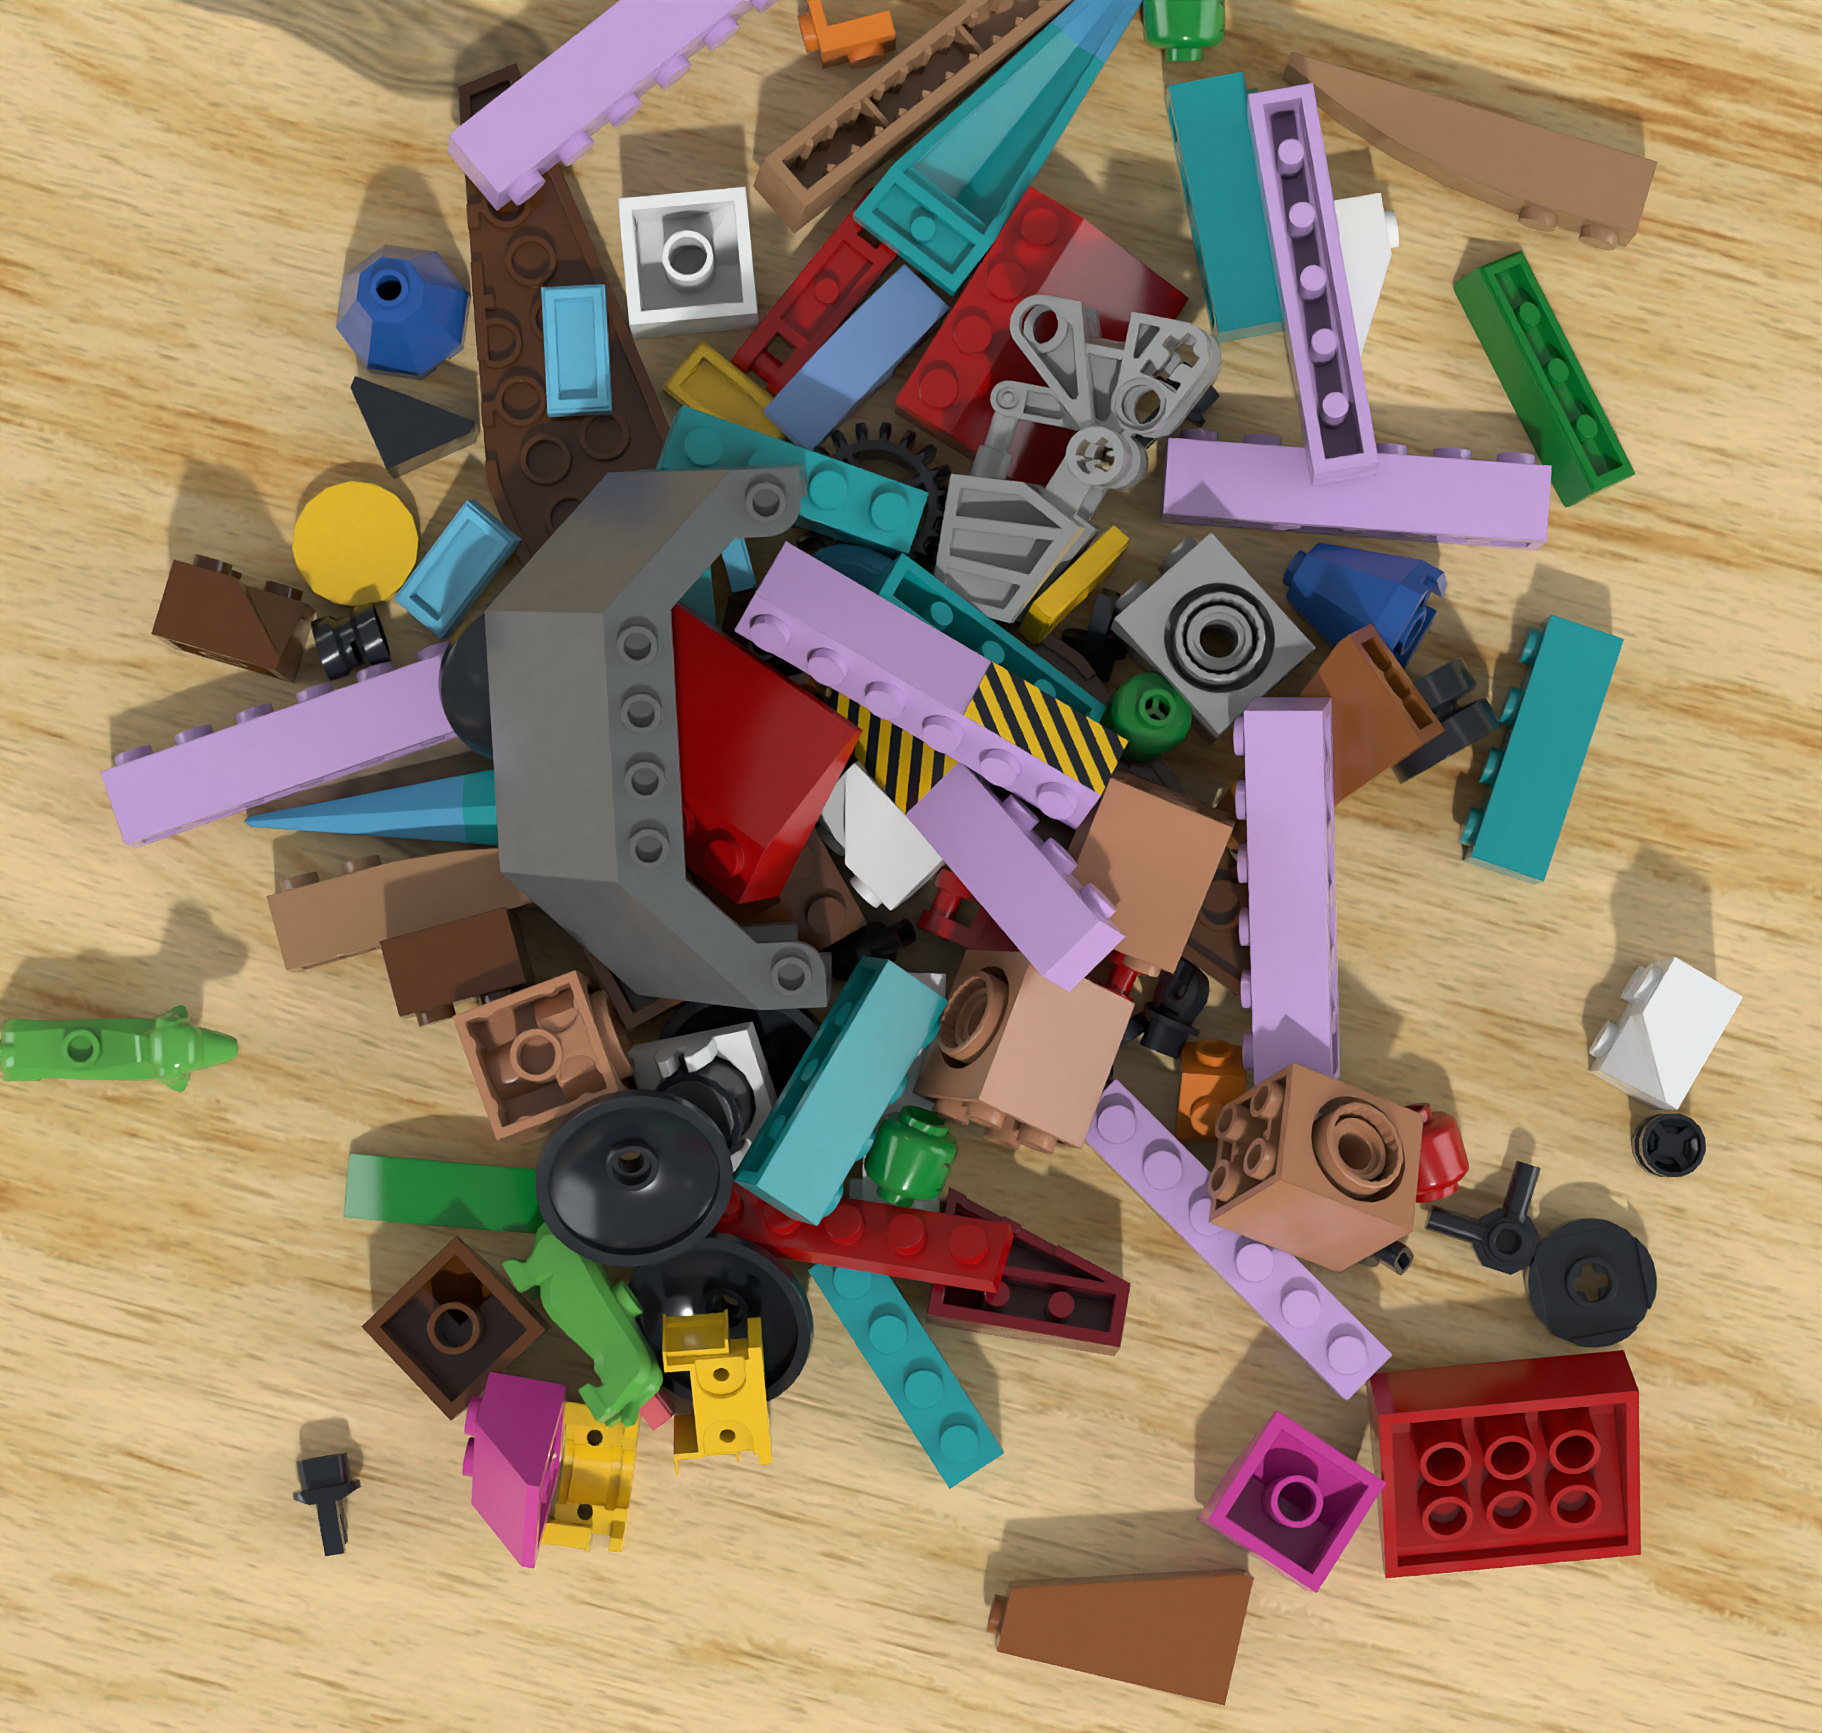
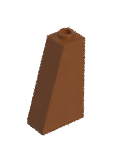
M1372 623L1338 642L1298 696L1332 697L1334 807L1445 731ZM1245 768L1216 808L1236 816V785L1238 780H1245ZM1237 819L1227 846L1236 854H1238L1240 844H1247V819Z
M1233 1568L1010 1581L1006 1596L994 1595L986 1632L997 1635L995 1646L996 1651L1225 1706L1254 1577L1249 1571Z

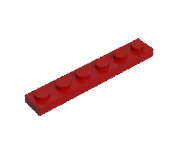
M733 1181L732 1192L726 1210L711 1231L744 1238L763 1247L779 1258L991 1293L998 1292L1014 1237L1011 1226L1008 1223L841 1197L836 1208L828 1216L822 1218L818 1226L791 1219L735 1181Z

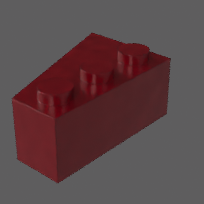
M949 1187L943 1213L1008 1223L1011 1226L1014 1237L997 1293L931 1283L925 1324L1115 1356L1121 1348L1131 1283L1060 1245H1053L1023 1229L1022 1225L993 1213L967 1199L966 1195Z

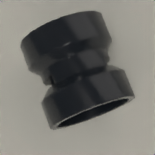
M373 602L354 607L349 616L340 619L328 615L311 621L316 647L330 681L349 676L353 667L362 664L374 666L385 662H392L387 638Z
M1679 1113L1654 1114L1644 1119L1635 1128L1631 1139L1632 1154L1636 1163L1645 1172L1657 1177H1683L1693 1172L1702 1163L1706 1152V1140L1701 1127L1690 1117Z

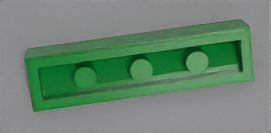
M1522 250L1477 267L1457 281L1453 286L1454 292L1542 465L1552 466L1551 483L1562 504L1565 507H1571L1635 475Z

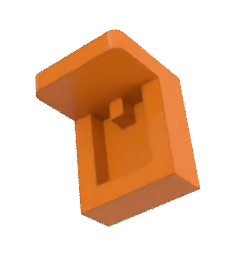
M806 0L808 13L797 15L806 52L818 50L823 69L849 62L850 68L853 69L873 66L887 58L886 52L896 50V33L889 10L828 26L821 0Z
M1212 1038L1199 1042L1186 1041L1180 1055L1181 1073L1175 1118L1176 1139L1218 1142L1219 1139L1215 1135V1124L1222 1107L1245 1093L1247 1074L1243 1067V1046L1231 1045L1224 1040Z

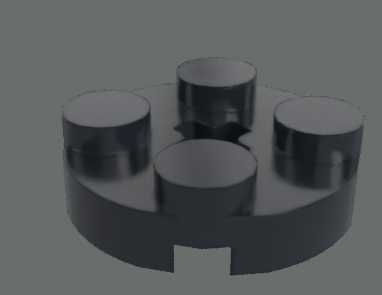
M1580 1218L1558 1225L1538 1241L1532 1263L1526 1268L1525 1290L1533 1314L1551 1335L1582 1347H1605L1628 1338L1638 1328L1636 1326L1645 1318L1648 1309H1651L1655 1300L1657 1276L1654 1262L1647 1248L1636 1237H1633L1627 1229L1603 1219ZM1587 1264H1592L1595 1273H1605L1608 1278V1285L1598 1288V1299L1594 1301H1588L1585 1292L1575 1291L1574 1279L1581 1277V1267Z

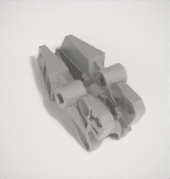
M1033 295L1024 298L1015 307L1011 315L1010 331L1013 340L1039 372L1049 388L1016 381H1003L993 388L990 401L995 410L985 444L978 447L970 476L950 475L934 577L988 618L1013 623L1014 621L1022 622L1033 602L1077 561L1102 529L1090 519L1107 490H1126L1134 487L1143 479L1148 469V455L1143 445L1134 438L1136 434L1147 438H1162L1170 435L1180 426L1218 377L1223 364L1220 343L1213 335L1189 322L1131 312L1126 342H1118L1102 338L1098 310L1085 307L1083 302L1048 295ZM1031 308H1033V309L1029 312V314H1028V316H1027V318H1026V320H1025V322H1024V331H1023V330H1022V320H1023L1025 314H1026ZM1054 312L1058 319V330L1050 341L1041 344L1035 334L1036 324L1044 314ZM1184 343L1192 346L1193 352L1199 357L1193 367L1183 364L1184 359L1177 353L1180 346ZM1165 368L1166 372L1170 375L1169 379L1181 385L1177 390L1173 386L1157 380L1156 375ZM1154 390L1160 400V410L1151 422L1142 424L1136 414V404L1143 394ZM1019 419L1078 430L1071 438L1066 448V456L1047 486L1005 480L1013 456L1009 454V450ZM1107 448L1113 449V451L1107 452V456L1114 457V462L1109 470L1103 469V466L1109 465V462L1102 460V456Z

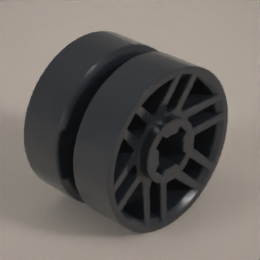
M1462 656L1413 682L1445 731L1391 768L1400 784L1412 779L1502 726L1486 698L1478 699L1461 707L1458 705L1457 701L1477 686V682Z

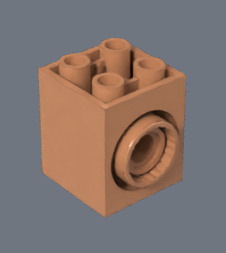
M1119 768L1110 778L1104 795H1101L1075 831L1067 852L1076 861L1078 866L1071 874L1083 887L1088 882L1092 883L1117 909L1110 919L1126 936L1114 948V950L1125 954L1122 960L1124 965L1152 977H1158L1161 969L1174 974L1236 824L1237 816Z
M966 950L949 993L948 1003L940 1016V1029L929 1046L912 1093L934 1103L931 1113L940 1115L949 1122L968 1126L969 1121H973L985 1127L982 1137L1005 1148L1019 1150L1022 1144L1030 1149L1046 1154H1053L1055 1146L1082 1149L1135 1003L1085 978L1069 992L1042 977L1022 952Z
M576 970L452 1016L495 1138L498 1141L524 1145L548 1136L566 1115L596 1097L617 1091L637 1089L632 1077L636 1071L633 1058L628 1057V1052L631 1048L607 992L601 990L597 980Z
M1294 1062L1222 1107L1215 1124V1135L1219 1139L1216 1165L1208 1182V1193L1212 1197L1209 1223L1336 1272L1345 1270L1413 1232L1424 1115Z

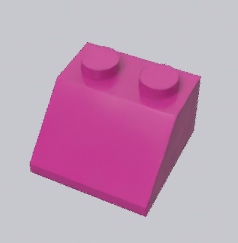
M489 1372L483 1397L472 1395L469 1402L464 1433L465 1435L475 1436V1438L470 1437L468 1440L462 1475L473 1477L471 1499L473 1507L522 1567L534 1569L561 1468L567 1385Z
M1276 1410L1231 1464L1197 1519L1303 1590L1317 1593L1386 1482Z

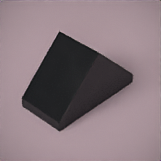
M357 376L353 379L350 387L383 463L393 479L476 443L480 430L473 420Z

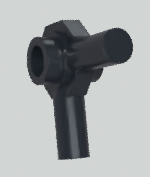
M1516 1161L1502 1208L1498 1207L1479 1217V1219L1431 1205L1424 1229L1470 1243L1481 1266L1509 1275L1530 1266L1540 1236L1530 1217L1526 1215L1541 1168Z

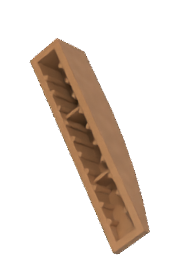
M968 0L766 156L762 161L753 187L795 234L953 108L1040 33L1074 0Z
M1291 52L1282 78L1290 86L1313 83L1318 108L1388 156L1446 187L1504 211L1518 214V222L1526 227L1552 232L1557 226L1580 233L1579 241L1595 248L1614 250L1616 244L1626 247L1636 235L1657 161Z
M499 848L452 851L381 864L379 855L363 857L342 864L344 875L323 881L319 880L317 872L297 875L280 881L282 892L266 896L286 971L293 973L381 950L379 941L503 907L519 912L538 906L500 872Z

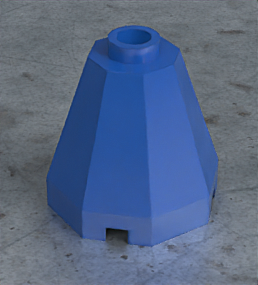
M384 245L343 276L336 328L370 373L423 380L436 370L435 367L447 358L450 360L464 349L471 297L437 251Z
M1317 543L1308 553L1302 550L1298 551L1287 567L1282 581L1284 585L1289 587L1286 595L1288 603L1332 650L1342 639L1372 623L1404 670L1432 625L1437 610L1426 605L1431 592L1442 598L1448 585L1445 573L1423 560L1324 543Z

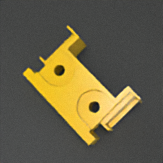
M724 1309V1313L666 1317V1314H663L662 1354L664 1372L690 1371L694 1414L674 1416L675 1473L679 1474V1460L736 1454L737 1462H740V1451H753V1454H758L759 1465L772 1464V1432L766 1400L761 1317L748 1318V1338L730 1339L728 1309Z
M566 1401L564 1423H566L565 1450L560 1488L554 1517L548 1516L541 1544L585 1549L584 1553H588L592 1546L593 1534L610 1536L608 1551L622 1552L625 1546L642 1415L640 1412L634 1425L626 1428L620 1421L613 1428H609L604 1422L601 1424L595 1420L586 1403ZM591 1430L601 1432L603 1436L601 1443L595 1444L590 1441L589 1432ZM580 1505H590L593 1509L592 1516L583 1517L579 1512Z

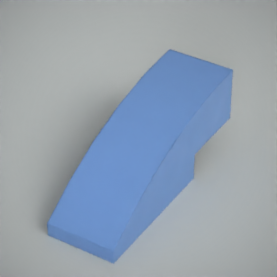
M904 264L810 358L768 404L763 414L796 446L813 451L815 446L823 444L831 436L832 432L844 424L893 377L898 366L940 327L950 307Z

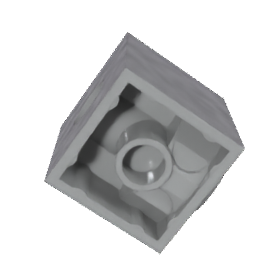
M1212 533L1208 534L1199 543L1190 535L1162 560L1164 564L1158 571L1163 576L1154 584L1149 586L1142 578L1128 589L1114 603L1116 607L1113 615L1116 618H1114L1109 630V635L1128 651L1127 655L1143 673L1161 674L1192 708L1191 726L1209 746L1234 725L1236 716H1244V709L1254 697H1265L1299 667L1316 648ZM1205 633H1216L1222 636L1229 645V656L1224 658L1209 656L1200 645V636Z

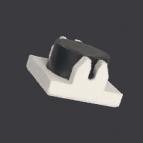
M753 1021L633 1045L628 1052V1057L633 1058L636 1071L634 1075L639 1089L661 1091L675 1095L704 1111L723 1134L729 1148L733 1172L736 1171L778 1100Z

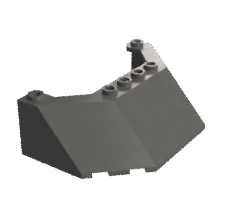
M806 463L609 472L484 611L500 872L637 995L755 1010L828 1006L833 986L832 953L818 952L811 945L798 941L797 921L737 924L686 878L671 613L673 606L735 538L775 536L785 532L795 523L801 510V497L808 496Z

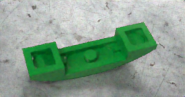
M349 1153L344 1217L536 1234L537 1230L545 1222L536 1198L535 1169Z

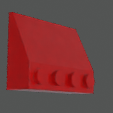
M1029 186L895 400V414L974 462L979 445L984 446L994 415L995 410L992 407L990 398L993 388L998 383L1016 381L1049 388L1048 384L1013 340L1010 331L1011 315L1015 307L1024 298L1033 295H1048L1083 302L1085 307L1098 310L1102 338L1124 343L1126 342L1131 312L1176 320L1189 298L1087 220L1032 186ZM1031 308V309L1025 314V316H1024V318H1023V320H1022V330H1023V331H1024V322H1025V320H1026V318H1027L1029 312H1030L1033 308ZM1054 312L1044 314L1036 324L1035 334L1041 344L1050 341L1058 330V319ZM1019 419L1009 450V454L1013 456L1005 480L1047 486L1066 456V448L1071 438L1078 430Z
M678 601L671 609L686 867L737 904L777 897L785 886L863 730L688 606Z
M1624 1350L1374 1373L1368 1379L1374 1475L1386 1482L1377 1497L1385 1579L1641 1555L1639 1389Z

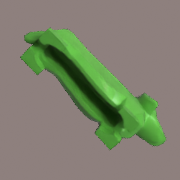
M183 1005L173 1007L171 1010L156 1016V1019H74L48 1021L10 1018L4 1020L3 1028L1 1029L0 1069L4 1082L41 1081V1079L46 1078L118 1081L156 1080L175 1091L182 1092L186 1089L188 1081H190L191 1072L232 1061L237 1057L239 1046L237 1039L231 1035L191 1024L187 1009Z
M544 1222L537 1230L531 1254L526 1260L511 1257L501 1264L518 1292L523 1293L527 1291L532 1300L541 1296L543 1307L550 1318L594 1360V1370L600 1377L602 1385L595 1387L588 1383L580 1388L578 1392L595 1420L601 1424L604 1422L609 1428H613L620 1421L626 1428L636 1423L640 1408L659 1391L663 1382L662 1370L658 1365L655 1353L634 1319L643 1313V1309L623 1280L613 1285L602 1263L587 1259L566 1247L556 1238Z

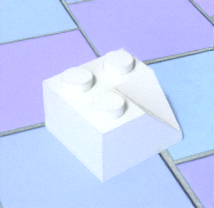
M746 187L618 198L629 326L634 339L757 327L759 324Z
M859 761L854 763L837 781L818 818L820 825L816 828V831L823 842L840 856L845 854V865L855 874L850 880L854 889L875 908L883 903L891 911L908 901L946 863Z
M1673 957L1652 962L1647 968L1640 965L1636 969L1621 995V998L1628 1002L1627 1007L1617 1024L1608 1020L1603 1025L1589 1050V1053L1596 1057L1589 1072L1653 1110H1678L1743 998L1692 966Z

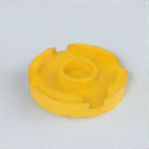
M349 481L327 487L306 504L295 524L292 551L298 573L315 594L337 606L354 608L369 602H373L374 606L387 603L396 596L417 566L421 540L415 518L395 494L373 483Z

